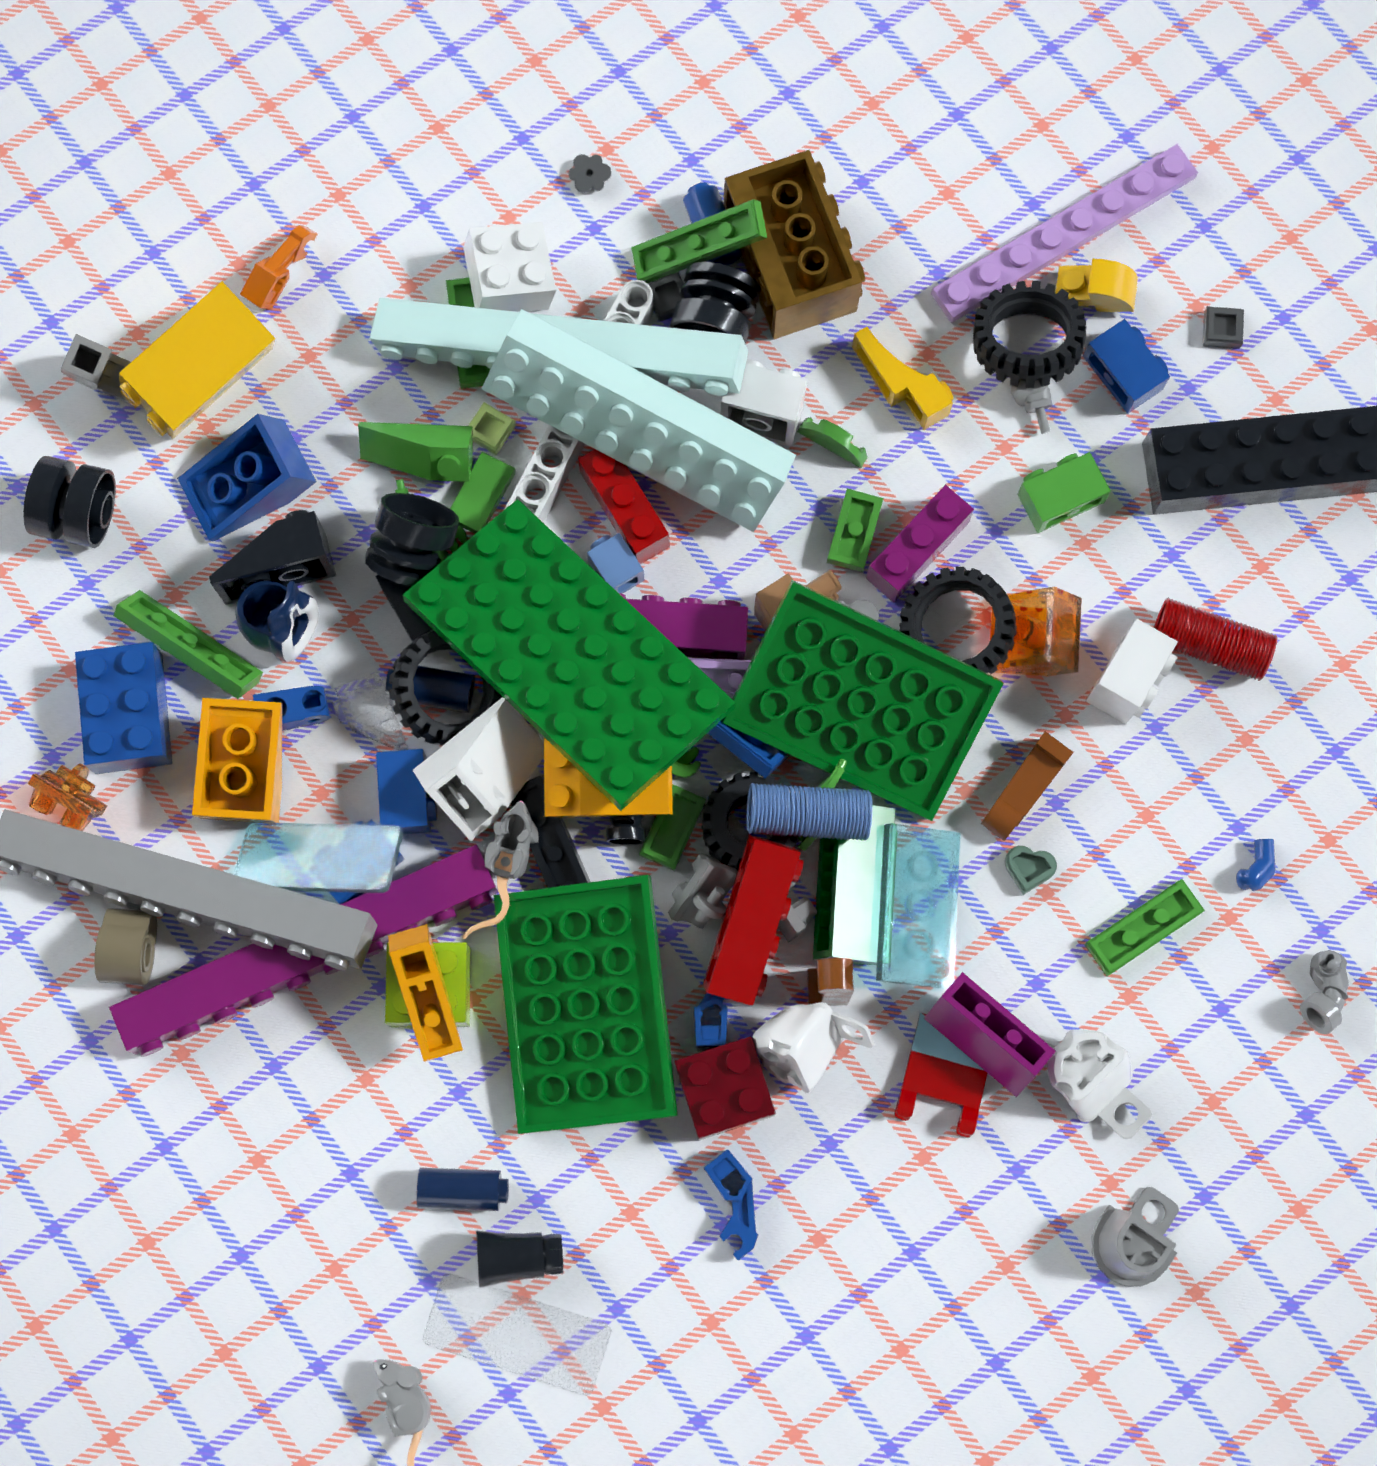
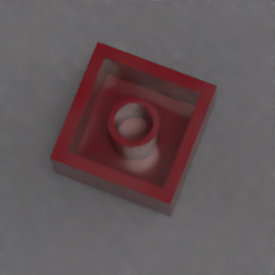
M751 1036L674 1061L698 1141L776 1115Z

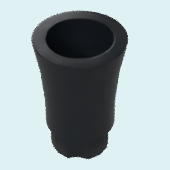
M476 1230L479 1288L522 1279L544 1278V1273L546 1275L563 1273L561 1234L542 1236V1232L496 1233Z

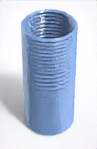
M752 783L749 787L747 799V831L749 834H776L777 836H786L788 834L794 837L802 835L805 838L807 836L809 838L816 836L821 839L823 837L825 839L832 837L833 839L840 838L841 840L844 838L845 840L860 839V841H866L869 838L872 824V796L869 790L865 791L864 789L857 791V789L845 790L844 788L829 789L828 787L826 789L825 787L814 788L813 786L806 788L805 786L797 787L795 785L792 787L786 784L783 786L776 784L774 786V784L766 785L764 783L762 785L761 783Z

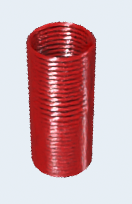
M1169 597L1165 599L1154 625L1156 630L1178 641L1173 650L1174 652L1184 653L1185 656L1195 657V659L1202 660L1203 662L1206 661L1209 664L1212 662L1217 667L1221 665V668L1225 667L1226 670H1232V672L1239 673L1240 675L1243 674V676L1246 675L1258 681L1264 678L1271 664L1278 640L1276 634L1273 635L1272 633L1265 632V630H1258V628L1251 627L1250 625H1243L1241 622H1234L1233 619H1225L1224 616L1221 617V615H1214V613L1207 612L1206 610H1199L1195 606H1188L1184 602H1177V600L1170 599Z

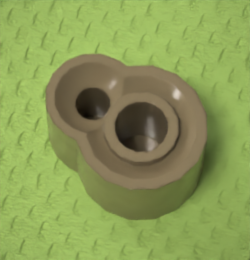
M113 908L106 910L95 946L94 966L98 982L133 985L148 984L155 957L158 926L156 916L147 914L142 910Z

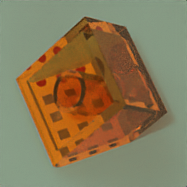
M1057 587L1007 594L1015 612L1017 634L1014 636L1015 644L1012 651L1009 650L1007 653V660L1004 664L999 663L996 666L998 670L995 672L1034 676H1054L1078 672L1082 598ZM993 609L991 612L990 640L994 635L996 621Z

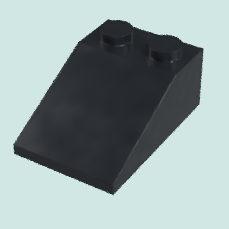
M297 510L288 513L285 519L275 521L210 575L209 579L215 591L225 605L238 602L243 591L257 582L271 581L287 586L293 580L297 586L334 577L336 572L326 533L315 511Z

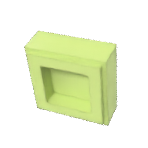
M484 402L468 426H473V442L497 455L516 427V421Z

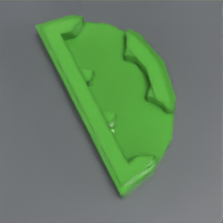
M811 417L805 418L797 430L799 434L859 468H862L868 458L864 447L858 448L851 443L853 436L849 432L823 419L819 424H816Z

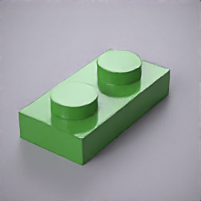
M847 488L826 563L863 573L884 498Z

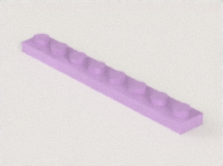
M1176 144L932 289L931 295L949 321L953 323L980 307L984 298L989 299L990 293L995 289L1001 293L1003 285L1010 283L1014 287L1018 281H1024L1194 180L1198 171L1180 146Z

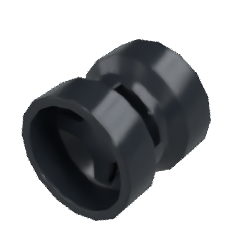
M645 815L608 816L610 818V826L606 829V842L619 845L645 843V829L641 826V819Z

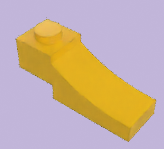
M867 326L854 333L852 349L891 407L904 400L923 430L949 416L953 405V394L944 381L939 382L933 372L926 376L902 363L876 339Z

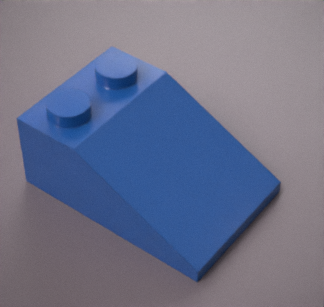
M256 414L177 478L208 540L213 542L289 504L317 482L285 421L262 414Z

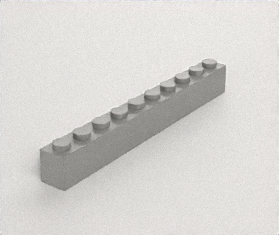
M4 809L0 818V870L16 876L19 875L20 871L30 873L34 880L50 886H54L55 882L58 881L68 884L67 888L84 896H90L91 892H96L104 895L103 898L106 901L118 906L126 907L128 902L140 905V910L156 917H163L165 912L177 916V921L191 927L199 928L200 923L213 926L214 932L225 937L236 938L237 934L251 937L250 942L263 948L273 949L274 944L288 948L287 952L301 959L310 960L311 955L325 959L324 963L339 970L347 971L349 966L362 969L378 926L371 914L10 810Z

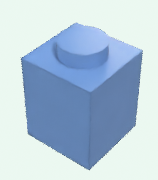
M620 533L613 537L605 535L590 546L591 550L587 552L589 565L618 593L623 594L644 581V570Z

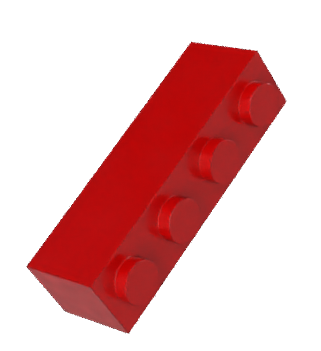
M749 834L726 913L702 985L707 993L750 1006L754 1005L756 996L762 997L768 975L764 974L768 958L773 959L779 945V936L775 935L779 921L786 920L791 907V898L787 897L791 883L798 882L803 868V860L799 859L801 852L797 849Z

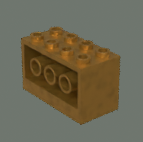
M810 150L725 177L724 207L726 210L753 199L761 201L767 238L742 247L740 250L748 275L758 281L762 288L759 303L773 339L857 312L859 297L863 296L861 288L862 282H865L863 267L859 260L854 261L849 250L852 249L850 234L846 227L841 228L836 217L839 216L836 199L833 194L827 195L823 185L826 183L823 166L820 161L814 162Z

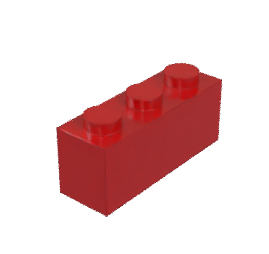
M596 449L578 458L580 474L617 534H621L640 564L670 548L668 531L627 465Z

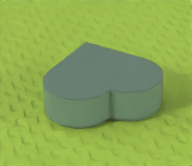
M1026 846L1013 847L1005 857V867L1022 895L1049 880L1057 869V862L1051 853L1047 851L1033 852Z

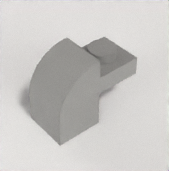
M75 334L62 364L61 372L91 389L100 390L129 403L120 393L119 373L131 362L112 354V349Z

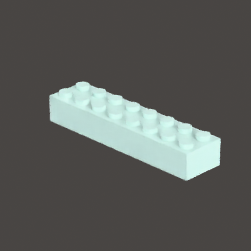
M521 309L508 331L482 387V390L752 532L755 531L784 485L796 454Z

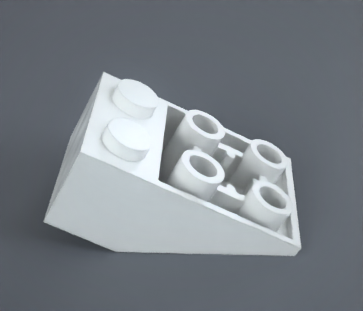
M502 697L414 768L413 772L425 791L465 836L472 841L504 814L544 758V742L521 714Z

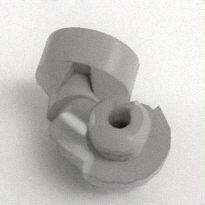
M1332 950L1321 951L1311 959L1310 976L1322 993L1315 992L1311 994L1300 1005V1012L1306 1023L1321 1034H1329L1341 1024L1342 1015L1340 1011L1346 1003L1345 999L1348 998L1347 961L1341 954Z

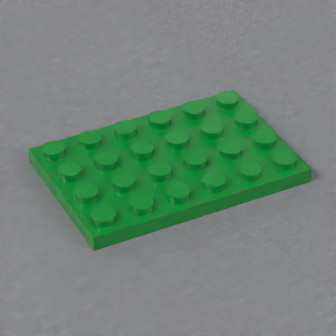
M791 580L732 698L735 701V709L722 722L830 774L837 766L839 760L844 759L847 761L841 779L864 790H869L881 798L933 821L1004 683L994 676Z
M642 875L508 893L510 905L504 919L497 924L518 1134L678 1116L651 876ZM500 894L494 895L496 916L502 908Z

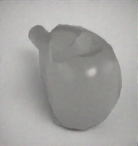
M1020 380L1018 387L1011 386V393L1016 403L1020 406H1025L1026 413L1036 412L1041 434L1050 432L1045 409L1053 405L1048 385L1041 387L1039 380L1035 381L1034 388H1026L1025 381Z

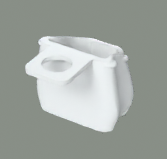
M823 1002L785 1007L757 1029L752 1037L762 1065L783 1083L796 1085L805 1093H809L820 1080L839 1045L842 1043L843 1038L868 1048H872L874 1045L869 1028L865 1024L833 1012L832 1008ZM845 1025L854 1027L863 1037L854 1035Z
M1084 1029L1070 1030L1065 1035L1063 1041L1053 1047L1056 1052L1047 1062L1050 1082L1066 1098L1080 1121L1091 1122L1096 1117H1099L1123 1139H1130L1151 1119V1110L1127 1089L1132 1079L1128 1052L1123 1047L1114 1043L1105 1033ZM1122 1104H1131L1138 1111L1137 1120L1131 1125H1121L1115 1120V1110Z

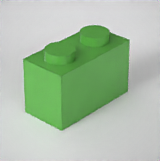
M1090 452L1078 457L1077 453L1068 455L1057 462L1056 465L1058 467L1044 472L1043 469H1038L1023 478L1024 482L1017 496L1037 534L1105 503L1111 490Z

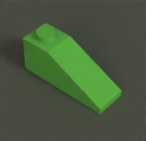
M359 422L360 459L428 480L469 482L473 464V426Z

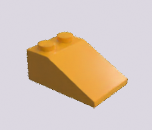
M202 698L192 815L200 819L279 824L282 792V703Z
M544 737L545 817L576 818L673 814L672 765L620 811Z

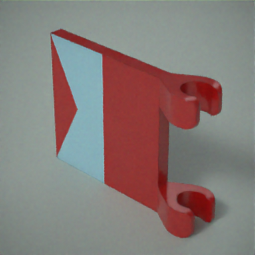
M920 1012L894 1116L904 1121L909 1120L914 1111L917 1094L962 1107L956 1134L970 1138L975 1133L988 1073L924 1019L927 1014Z

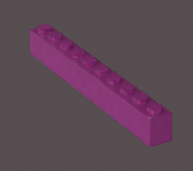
M476 844L341 905L370 913L378 926L366 958L384 950L383 944L388 942V935L434 922L435 926L443 925L457 917L455 912L470 906L471 910H476L488 905L493 901L492 895L499 892L489 870L485 867V860ZM252 943L112 1005L109 1009L126 1051L133 1054L140 1053L141 1057H145L163 1049L162 1042L176 1036L178 1040L192 1037L201 1031L200 1025L214 1020L215 1024L228 1021L238 1015L236 1009L250 1003L252 1007L261 1006L272 1001L275 998L273 993L288 987L289 991H294L311 983L310 977L324 971L326 975L340 970L328 966L324 963L325 959L311 955L310 960H305L287 952L288 948L274 944L273 949H267Z

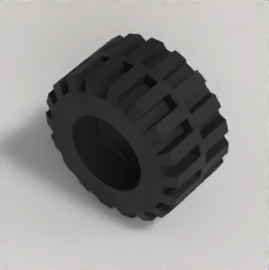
M750 772L749 776L742 777V773L733 775L732 780L727 781L724 779L720 782L716 791L712 790L708 796V802L704 806L702 818L703 840L705 846L709 848V854L716 857L721 864L734 867L738 871L746 844L736 840L729 832V815L737 807L747 804L749 787L752 783H761L762 785L764 783L766 785L774 784L775 786L777 784L774 782L775 777L769 775L765 779L764 777H759L757 772ZM772 834L768 840L795 848L798 835L794 837L788 834L786 836Z

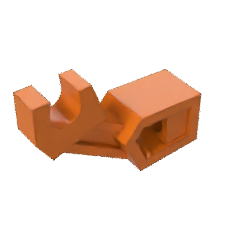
M298 225L291 230L289 237L271 257H267L255 264L240 295L259 308L272 309L289 280V270L287 267L291 263L306 257L308 253L304 250L306 244L310 240L315 241L318 234L307 226Z

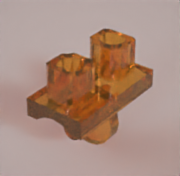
M81 763L72 770L61 765L56 773L51 770L46 771L41 776L35 773L28 782V785L35 788L29 802L31 808L45 815L52 814L57 803L67 808L59 822L62 826L83 831L92 818L103 815L108 805L90 795L95 785L86 780L89 775V769Z

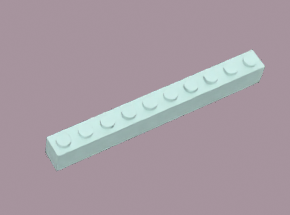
M379 298L369 339L382 356L392 360L410 357L427 364L447 361L463 368H470L474 364L487 366L491 369L503 341L519 312ZM530 313L675 391L687 392L692 388L705 390L707 393L716 396H725L727 392L740 394L748 356V349L742 335Z

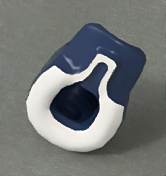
M293 580L287 586L277 582L261 581L250 585L243 591L236 604L235 615L241 634L253 647L273 653L280 661L289 662L296 659L311 640L318 624L319 611L315 598L300 591Z

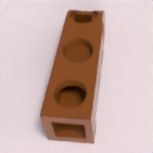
M1045 731L985 816L981 825L1005 841L1074 752Z
M853 959L817 960V968H808V1004L823 1002L829 1006L848 1005L854 992Z

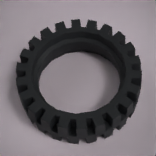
M1018 281L1016 289H1013L1009 283L1002 286L1001 293L995 289L990 293L989 299L984 298L975 316L973 349L974 354H977V361L980 366L985 364V371L989 375L996 372V379L1004 382L1009 377L1010 385L1016 387L1019 386L1020 380L1025 381L1026 388H1034L1035 381L1039 380L1041 387L1050 384L1051 377L1055 382L1063 379L1064 373L1069 375L1074 370L1075 365H1078L1083 354L1086 337L1084 311L1082 308H1078V301L1074 297L1068 300V292L1061 289L1056 294L1055 285L1048 283L1045 289L1040 288L1041 281H1032V287H1026L1025 281ZM1017 314H1037L1050 318L1060 325L1066 334V339L1055 350L1043 354L1024 355L1010 351L998 343L993 336V329L1005 318Z
M956 566L955 570L951 571L947 567L940 569V574L936 576L933 572L925 576L927 581L923 584L918 582L913 587L915 592L912 595L908 594L905 599L906 607L902 608L900 613L902 623H899L900 632L924 643L921 634L922 619L931 603L941 595L955 590L971 591L984 597L992 606L996 618L995 631L984 650L977 656L962 662L985 673L993 674L998 670L996 666L999 663L1004 664L1007 660V653L1009 650L1012 651L1015 644L1014 636L1017 634L1015 612L1006 592L988 574L983 575L980 570L971 568L969 571L965 567Z
M432 631L414 640L400 653L401 656L395 660L392 667L394 672L390 675L389 683L392 684L389 696L390 699H394L396 704L392 707L395 715L400 713L403 718L400 721L405 728L410 727L412 729L411 734L417 738H425L424 742L430 744L439 743L440 746H443L500 700L502 696L481 676L484 696L478 711L470 720L461 724H443L431 719L420 708L414 695L413 679L417 667L428 654L435 651H455L435 631Z

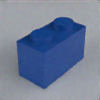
M1123 319L1089 342L1083 358L1128 414L1161 392L1167 384L1170 375L1163 359L1158 355L1154 356L1145 345L1146 341L1141 331L1135 326L1131 327L1126 319Z
M423 749L376 752L380 829L386 836L431 832V821H437V803L432 798H429V794L413 772L414 768L427 759Z

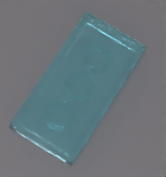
M895 823L884 825L876 981L948 989L954 982L960 855L959 832Z

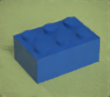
M153 642L75 652L84 765L95 774L173 764L163 654Z

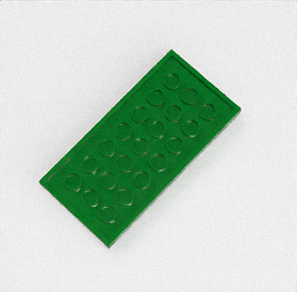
M518 499L403 594L404 602L620 811L735 709V701Z

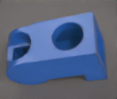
M306 686L253 695V701L282 703V731L299 728V726L315 725L330 719L325 688L322 686Z

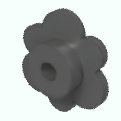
M584 154L576 156L573 161L574 168L569 170V178L575 181V188L580 193H587L591 189L594 191L602 190L604 181L611 177V168L607 164L602 163L601 156L596 154L590 158Z

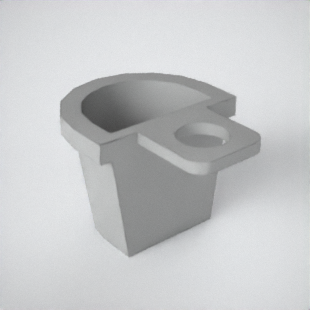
M1147 1187L1141 1192L1129 1212L1108 1205L1097 1221L1091 1236V1252L1101 1272L1108 1279L1123 1286H1143L1156 1281L1167 1270L1177 1255V1252L1174 1251L1177 1244L1164 1236L1179 1212L1178 1205L1153 1187ZM1156 1200L1164 1207L1165 1216L1158 1224L1148 1223L1142 1215L1143 1206L1148 1201Z

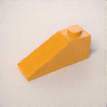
M425 924L388 935L389 954L423 1061L462 1051V1043L428 925Z

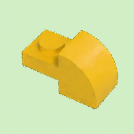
M1092 259V265L1059 266L1055 293L1057 294L1063 289L1068 292V300L1074 297L1078 301V306H1094L1097 312H1134L1138 276L1132 268L1122 263L1106 259Z

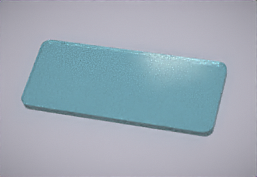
M252 823L246 829L234 875L291 891L384 893L391 885L403 838V831L396 825Z

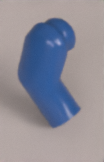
M1274 839L1254 840L1255 862L1247 870L1240 869L1236 875L1237 885L1240 889L1260 890L1274 876L1276 870Z

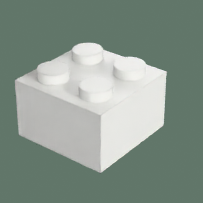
M543 222L469 228L463 249L474 306L476 308L520 312L521 309L525 311L549 309L556 292Z
M747 359L740 394L727 392V395L722 396L720 415L769 441L792 447L804 406L807 379L801 378V375L795 371L781 369L778 372L764 368V365L760 362Z
M1136 618L1121 639L1085 702L1125 725L1133 715L1140 718L1145 709H1148L1159 690L1153 684L1157 686L1160 684L1177 659V656L1172 654V651L1178 641Z

